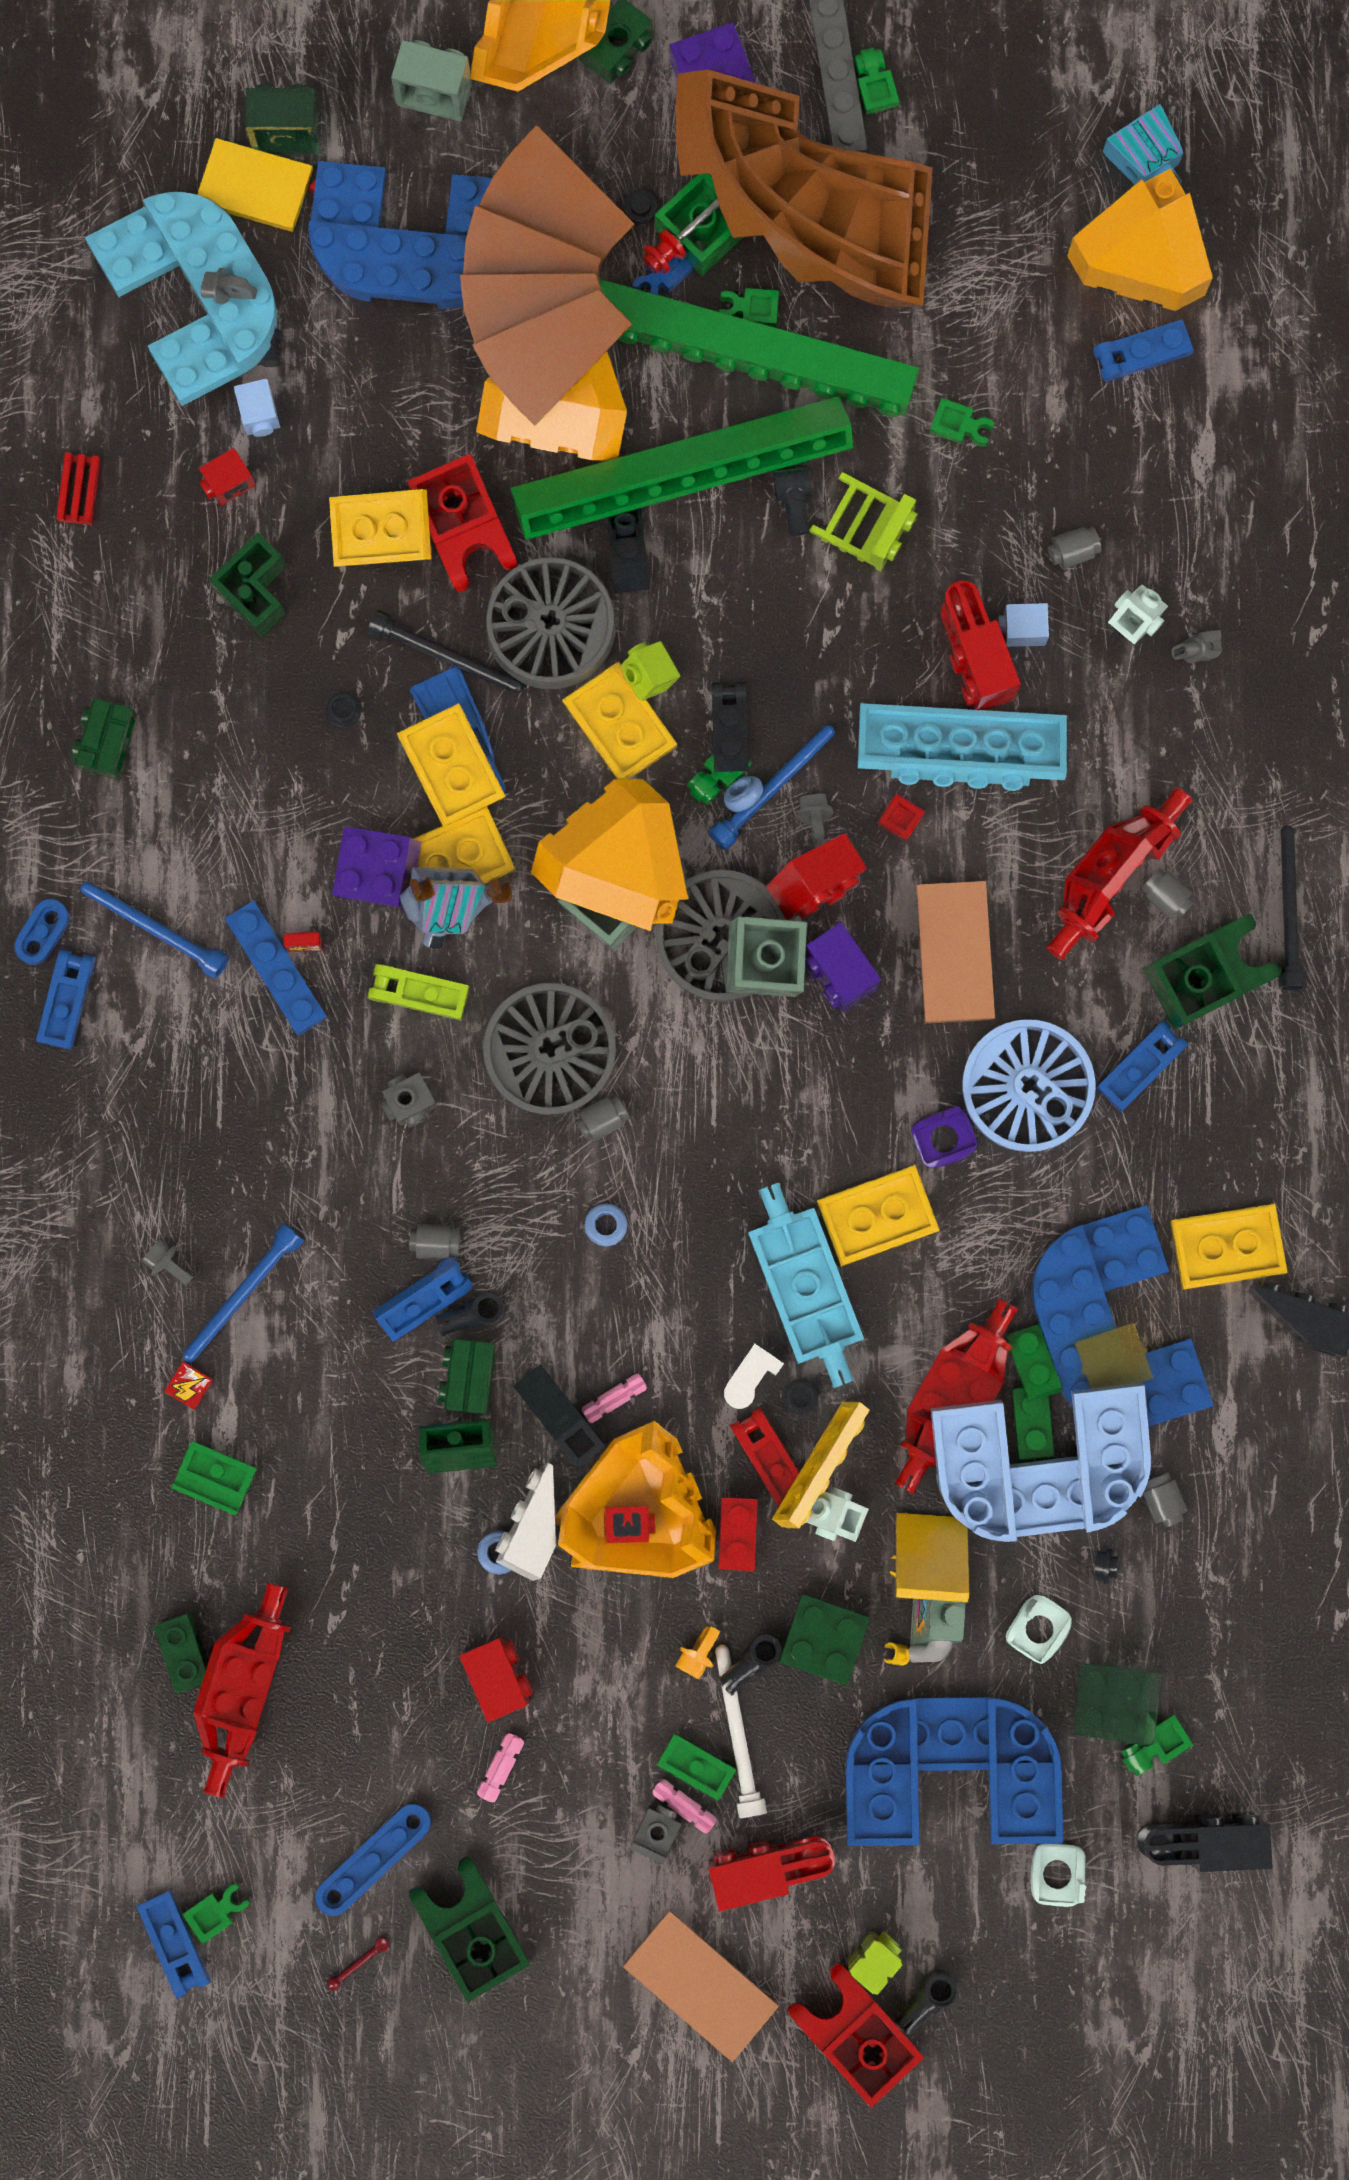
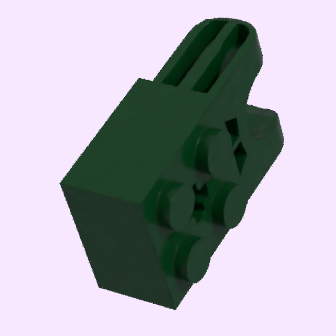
M1247 914L1142 968L1173 1029L1182 1027L1282 974L1281 969L1275 962H1270L1261 967H1251L1240 959L1238 944L1241 938L1256 928V921L1252 914ZM1195 976L1198 982L1194 984V987L1189 984V977Z
M466 1856L459 1861L458 1871L464 1881L465 1892L461 1902L456 1906L443 1908L437 1905L426 1889L418 1886L409 1890V1898L468 2003L530 1966L531 1963L474 1861ZM480 1941L483 1945L488 1943L491 1946L492 1951L488 1952L489 1960L483 1961L481 1957L476 1959L473 1957L472 1951L476 1949L473 1945L475 1942Z

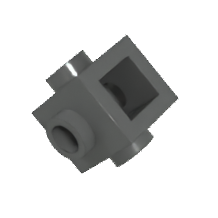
M420 1072L409 1078L405 1074L398 1076L387 1083L388 1089L382 1091L386 1098L385 1101L381 1102L384 1112L389 1121L396 1119L400 1126L407 1123L408 1127H413L427 1119L425 1113L438 1107ZM412 1097V1101L408 1105H402L404 1098Z

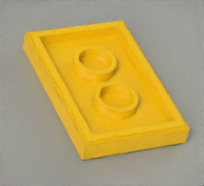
M216 138L197 195L216 203L228 214L294 232L313 173V167Z
M427 490L329 497L334 566L431 560Z
M618 661L562 699V702L616 779H631L675 749L677 743L646 699L639 701L631 685L625 680L624 673L620 668L621 664Z
M459 703L397 733L443 828L505 798V794Z
M488 807L482 808L444 828L441 826L414 838L421 841L417 867L473 869L485 884L491 879H497L515 871V867Z
M916 1165L817 1200L840 1267L940 1231Z
M1275 1204L1170 1221L1182 1290L1288 1273Z
M896 1514V1597L968 1602V1529L955 1517Z

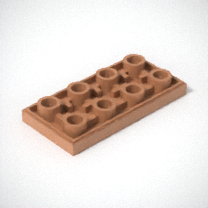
M986 881L916 885L925 1024L994 1020L995 1010Z
M671 1910L665 1914L623 1965V1968L732 2063L779 2007V2004Z

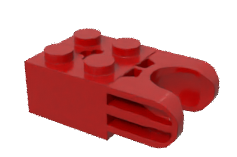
M471 454L407 481L411 490H427L430 535L451 583L458 593L467 590L470 585L466 573V562L470 554L476 550H490L498 557L503 568L508 571L518 567L517 558ZM456 496L459 501H462L458 508H447V505L451 504L449 499Z
M958 581L951 584L946 591L940 616L953 654L949 655L955 674L961 673L965 684L961 686V691L966 705H972L974 710H988L1014 701L1021 683L998 621H989L979 591L973 583Z
M810 1835L770 1845L769 1840L754 1842L748 1845L749 1851L735 1854L734 1848L714 1853V1859L708 1861L711 1882L720 1912L788 1895V1886L823 1878L832 1872L835 1866V1855L830 1843L824 1837Z
M836 1962L830 1968V1978L841 1993L842 2002L837 2013L828 2018L816 2017L799 2003H792L787 2008V2011L803 2032L868 2106L872 2108L923 2060L924 2056L845 1967ZM867 2045L872 2048L879 2045L881 2050L877 2054L881 2057L876 2063L871 2059L864 2062L862 2056L866 2053L863 2052V2049Z

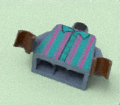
M413 867L411 880L409 881L410 886L400 895V901L407 918L416 925L420 932L425 933L423 944L433 949L443 947L446 934H464L467 932L470 923L487 905L492 902L505 903L512 899L510 882L500 885L498 879H491L489 885L486 886L473 869Z

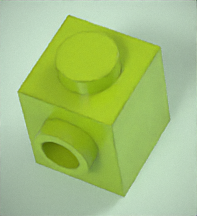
M661 641L649 646L646 642L636 645L628 651L629 657L620 666L625 680L631 685L639 701L666 692L681 677Z

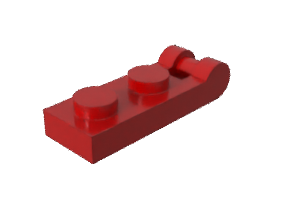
M759 1407L750 1412L751 1417L741 1423L737 1420L729 1426L779 1508L799 1472ZM760 1428L765 1437L753 1444L748 1434Z

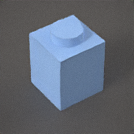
M267 379L234 386L242 423L247 436L252 434L256 437L271 434L273 429L280 428L272 391Z
M1048 603L1007 604L1003 615L998 616L997 621L1007 647L1046 645L1049 638Z

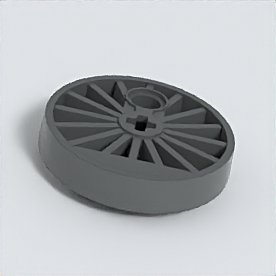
M553 557L539 558L514 568L496 586L487 609L486 633L493 656L510 676L532 687L561 689L584 681L602 666L614 643L616 616L607 590L591 571L570 560ZM549 569L563 570L552 603ZM542 570L545 604L528 575L531 572ZM570 573L582 577L561 603ZM522 577L534 600L526 598L511 584ZM589 583L598 591L596 594L571 606ZM506 592L510 597L505 600L504 604L500 603L501 596ZM599 603L596 613L576 615ZM515 608H522L527 611L526 617L519 621L511 619L509 614ZM495 611L502 613L504 622L493 623ZM551 618L556 619L557 625H553L551 630L546 629L545 623H549ZM592 623L591 629L578 626L580 624ZM512 631L517 634L498 645L494 637V633ZM572 634L588 638L586 645ZM531 638L512 662L504 656L503 652ZM565 640L583 654L579 667ZM540 643L531 674L519 669V666ZM557 644L573 671L570 674L559 676ZM550 645L553 677L538 676L547 646Z
M713 870L689 878L685 881L686 891L691 890L707 920L679 900L677 908L702 927L673 920V923L657 924L656 944L664 968L682 989L704 1000L730 1002L752 995L733 992H710L716 969L721 962L725 989L727 982L728 942L723 939L715 946V931L720 933L724 930L729 931V923L737 917H742L748 908L755 912V914L749 916L750 918L786 920L767 887L749 875L731 870ZM711 882L716 915H713L697 886ZM719 885L730 893L724 914H722ZM737 898L743 904L732 917V910ZM665 926L700 935L663 940ZM693 945L688 952L669 962L665 948ZM699 955L707 957L711 963L710 967L705 971L695 970L691 965L694 957ZM685 963V969L688 974L685 979L680 977L674 970V968ZM693 979L696 981L706 980L704 990L698 989L690 983Z
M557 983L532 985L508 997L492 1015L483 1043L485 1066L496 1089L515 1106L539 1115L566 1114L589 1103L607 1083L614 1066L616 1054L615 1037L611 1023L599 1004L584 992L571 986ZM548 994L547 1028L544 1027L533 996ZM555 994L569 996L557 1026L554 1028ZM525 999L527 1000L539 1031H536L514 1008L516 1004ZM576 1000L589 1007L575 1021L566 1024ZM509 1012L532 1037L499 1023L504 1015ZM594 1013L602 1023V1026L597 1028L588 1021ZM578 1029L590 1031L592 1034L590 1042L586 1045L574 1043L572 1037L575 1031ZM498 1032L528 1044V1046L503 1045ZM606 1033L609 1047H596L598 1036ZM550 1042L552 1046H559L555 1049V1056L549 1058L547 1053H540L545 1049L544 1043ZM506 1053H521L527 1055L509 1061ZM608 1055L605 1070L581 1060L577 1056ZM531 1062L515 1077L513 1068ZM568 1062L601 1076L595 1087L592 1089ZM537 1068L528 1091L523 1098L519 1084ZM561 1068L587 1093L584 1097L575 1102L573 1101ZM544 1071H546L545 1107L531 1105L530 1102ZM553 1071L556 1074L567 1105L552 1107Z

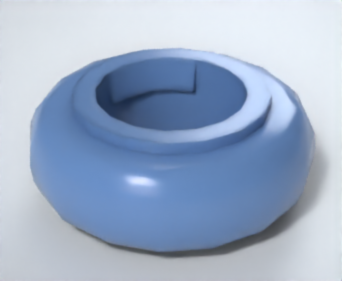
M744 776L736 780L725 792L724 802L726 807L733 812H741L752 807L762 796L763 785L761 780L755 776Z
M608 1203L599 1204L592 1208L587 1214L584 1224L589 1239L595 1244L605 1247L620 1242L625 1236L628 1226L627 1218L619 1207ZM602 1215H611L616 1220L617 1228L611 1235H601L596 1229V1220Z
M498 1530L488 1533L478 1545V1561L489 1573L500 1575L511 1571L498 1563H494L489 1557V1547L495 1542H499L505 1531Z

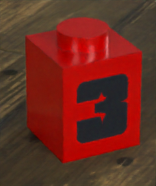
M235 448L230 449L199 468L204 478L199 481L200 486L210 500L215 497L220 506L256 486L252 475Z
M648 1506L603 1507L604 1543L649 1542V1534H655V1513H648Z

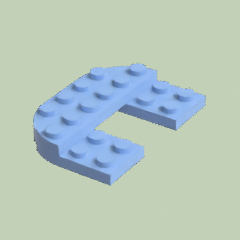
M1139 1382L1071 1391L1078 1456L1009 1465L1002 1400L930 1408L937 1467L936 1480L947 1507L954 1517L971 1529L973 1533L987 1539L1005 1542L1017 1541V1537L1084 1528L1087 1532H1091L1114 1524L1127 1514L1126 1511L1135 1502L1137 1497L1142 1496L1150 1475L1151 1451L1144 1384Z

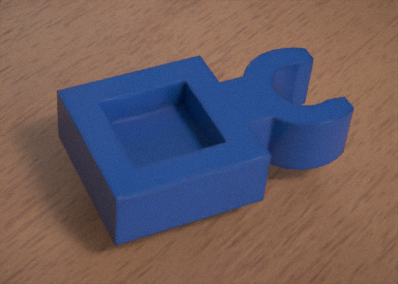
M674 257L668 263L670 271L667 274H662L660 271L655 274L645 265V270L649 275H642L636 278L632 287L639 290L641 287L647 286L651 289L650 293L658 295V290L663 287L669 293L693 271V265L685 257L682 260Z

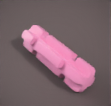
M634 1374L626 1379L627 1383L623 1385L622 1383L618 1384L599 1396L598 1401L595 1403L591 1401L583 1406L582 1413L587 1421L594 1423L603 1417V1413L606 1412L608 1414L631 1400L630 1397L635 1394L637 1396L644 1392L647 1386L639 1374Z
M512 1733L505 1734L500 1744L503 1748L501 1751L497 1750L485 1774L487 1780L486 1782L482 1780L477 1790L478 1796L489 1802L496 1801L501 1791L498 1787L500 1784L504 1785L516 1761L514 1755L515 1753H520L524 1740Z
M661 1779L653 1789V1795L662 1802L666 1801L668 1807L691 1823L693 1821L696 1823L695 1827L703 1833L707 1834L716 1823V1817L707 1810L702 1811V1806L679 1789L678 1791L674 1790V1785L666 1779Z

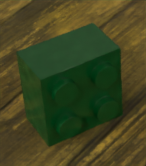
M801 1593L782 1647L781 1657L778 1661L779 1663L847 1686L870 1617Z

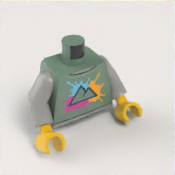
M890 1570V1574L896 1577V1570ZM913 1598L911 1646L909 1648L903 1644L887 1643L885 1648L895 1649V1656L892 1660L884 1661L888 1664L903 1666L909 1660L912 1663L939 1662L943 1660L951 1650L952 1645L963 1640L966 1602Z

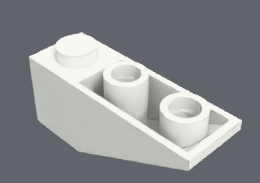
M549 1463L541 1466L539 1470L535 1468L526 1483V1488L530 1489L525 1501H518L511 1515V1519L515 1522L509 1533H503L495 1550L500 1553L496 1563L532 1581L542 1577L556 1547L553 1465Z

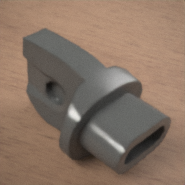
M219 268L217 272H205L200 290L203 298H213L217 304H224L229 298L256 299L258 291L246 279L230 276L226 268Z
M1221 630L1206 631L1185 640L1184 643L1172 648V657L1175 660L1184 659L1190 664L1201 660L1210 661L1218 657L1222 652Z
M826 794L805 795L799 798L800 810L797 812V819L806 825H811L814 849L825 844L823 823L834 814L833 808L827 803Z
M159 1239L144 1256L142 1262L153 1270L151 1275L154 1277L164 1268L184 1285H187L193 1278L192 1275L171 1259L178 1247L173 1246L170 1248Z

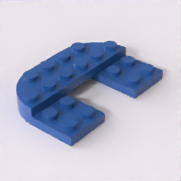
M318 161L311 221H309V239L319 269L332 282V285L346 295L363 301L371 302L373 297L437 304L438 309L463 307L460 275H463L465 241L475 205L479 206L492 178L452 174L445 234L380 228L386 180V169L384 167Z
M1147 1205L1080 1225L1057 1238L1045 1250L1034 1271L1031 1285V1300L1034 1314L1037 1316L1062 1386L1061 1393L1068 1404L1073 1408L1071 1391L1142 1382L1145 1386L1149 1427L1214 1405L1192 1339L1126 1359L1105 1292L1169 1272Z
M996 1697L905 1698L887 1703L872 1712L854 1733L845 1760L847 1846L919 1845L918 1771L950 1770L989 1771L991 1844L1063 1843L1062 1770L1059 1751L1047 1727L1024 1707L1012 1701Z

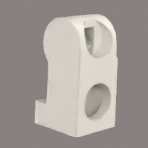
M754 1344L725 1387L724 1397L726 1402L736 1409L748 1407L755 1397L754 1389L767 1370L776 1376L784 1363Z

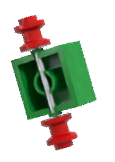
M708 173L698 174L655 214V230L659 233L661 242L655 247L647 244L643 248L645 254L643 261L653 273L657 274L660 271L662 274H667L670 271L668 263L674 257L680 260L685 257L702 277L744 238L732 237L718 202L713 179Z

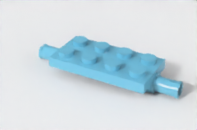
M776 1183L770 1187L775 1200L772 1199L768 1187L758 1191L761 1194L770 1218L767 1221L768 1225L750 1231L748 1234L797 1364L819 1357V1360L823 1359L833 1384L832 1387L836 1388L843 1385L838 1371L841 1372L845 1384L854 1381L843 1351L846 1350L845 1346L864 1340L815 1209L812 1208L794 1214L793 1211L789 1212L780 1188L781 1185Z

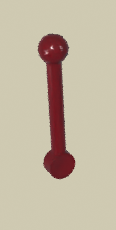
M384 1937L378 1938L372 1949L337 1977H330L327 1980L328 1989L331 1991L338 1990L343 1980L378 1952L387 1951L389 1948L388 1939Z

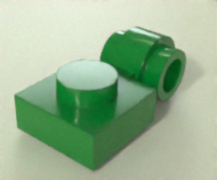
M873 47L859 50V54L854 55V63L858 76L865 75V77L858 78L857 84L866 115L898 107L899 99L891 70L879 73V70L885 69L881 49L874 50Z
M713 754L703 764V767L710 775L708 773L705 775L700 771L690 780L687 787L691 790L690 794L699 803L703 801L708 805L721 791L717 787L719 782L728 789L746 771L714 772ZM749 760V768H750V767L752 766V762Z
M1171 1714L1142 1732L1149 1744L1142 1745L1139 1740H1136L1125 1746L1121 1750L1123 1754L1122 1761L1129 1772L1133 1771L1136 1776H1139L1154 1766L1151 1760L1154 1755L1157 1756L1161 1764H1165L1192 1747L1193 1744L1176 1716Z

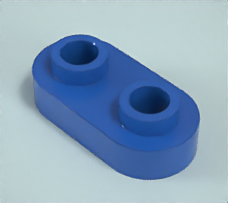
M47 899L35 907L15 941V952L23 962L29 965H39L45 962L51 955L70 921L69 912L61 902ZM51 913L58 914V920L54 924L47 923V917ZM35 942L39 943L40 950L35 954H31L29 952L30 945Z

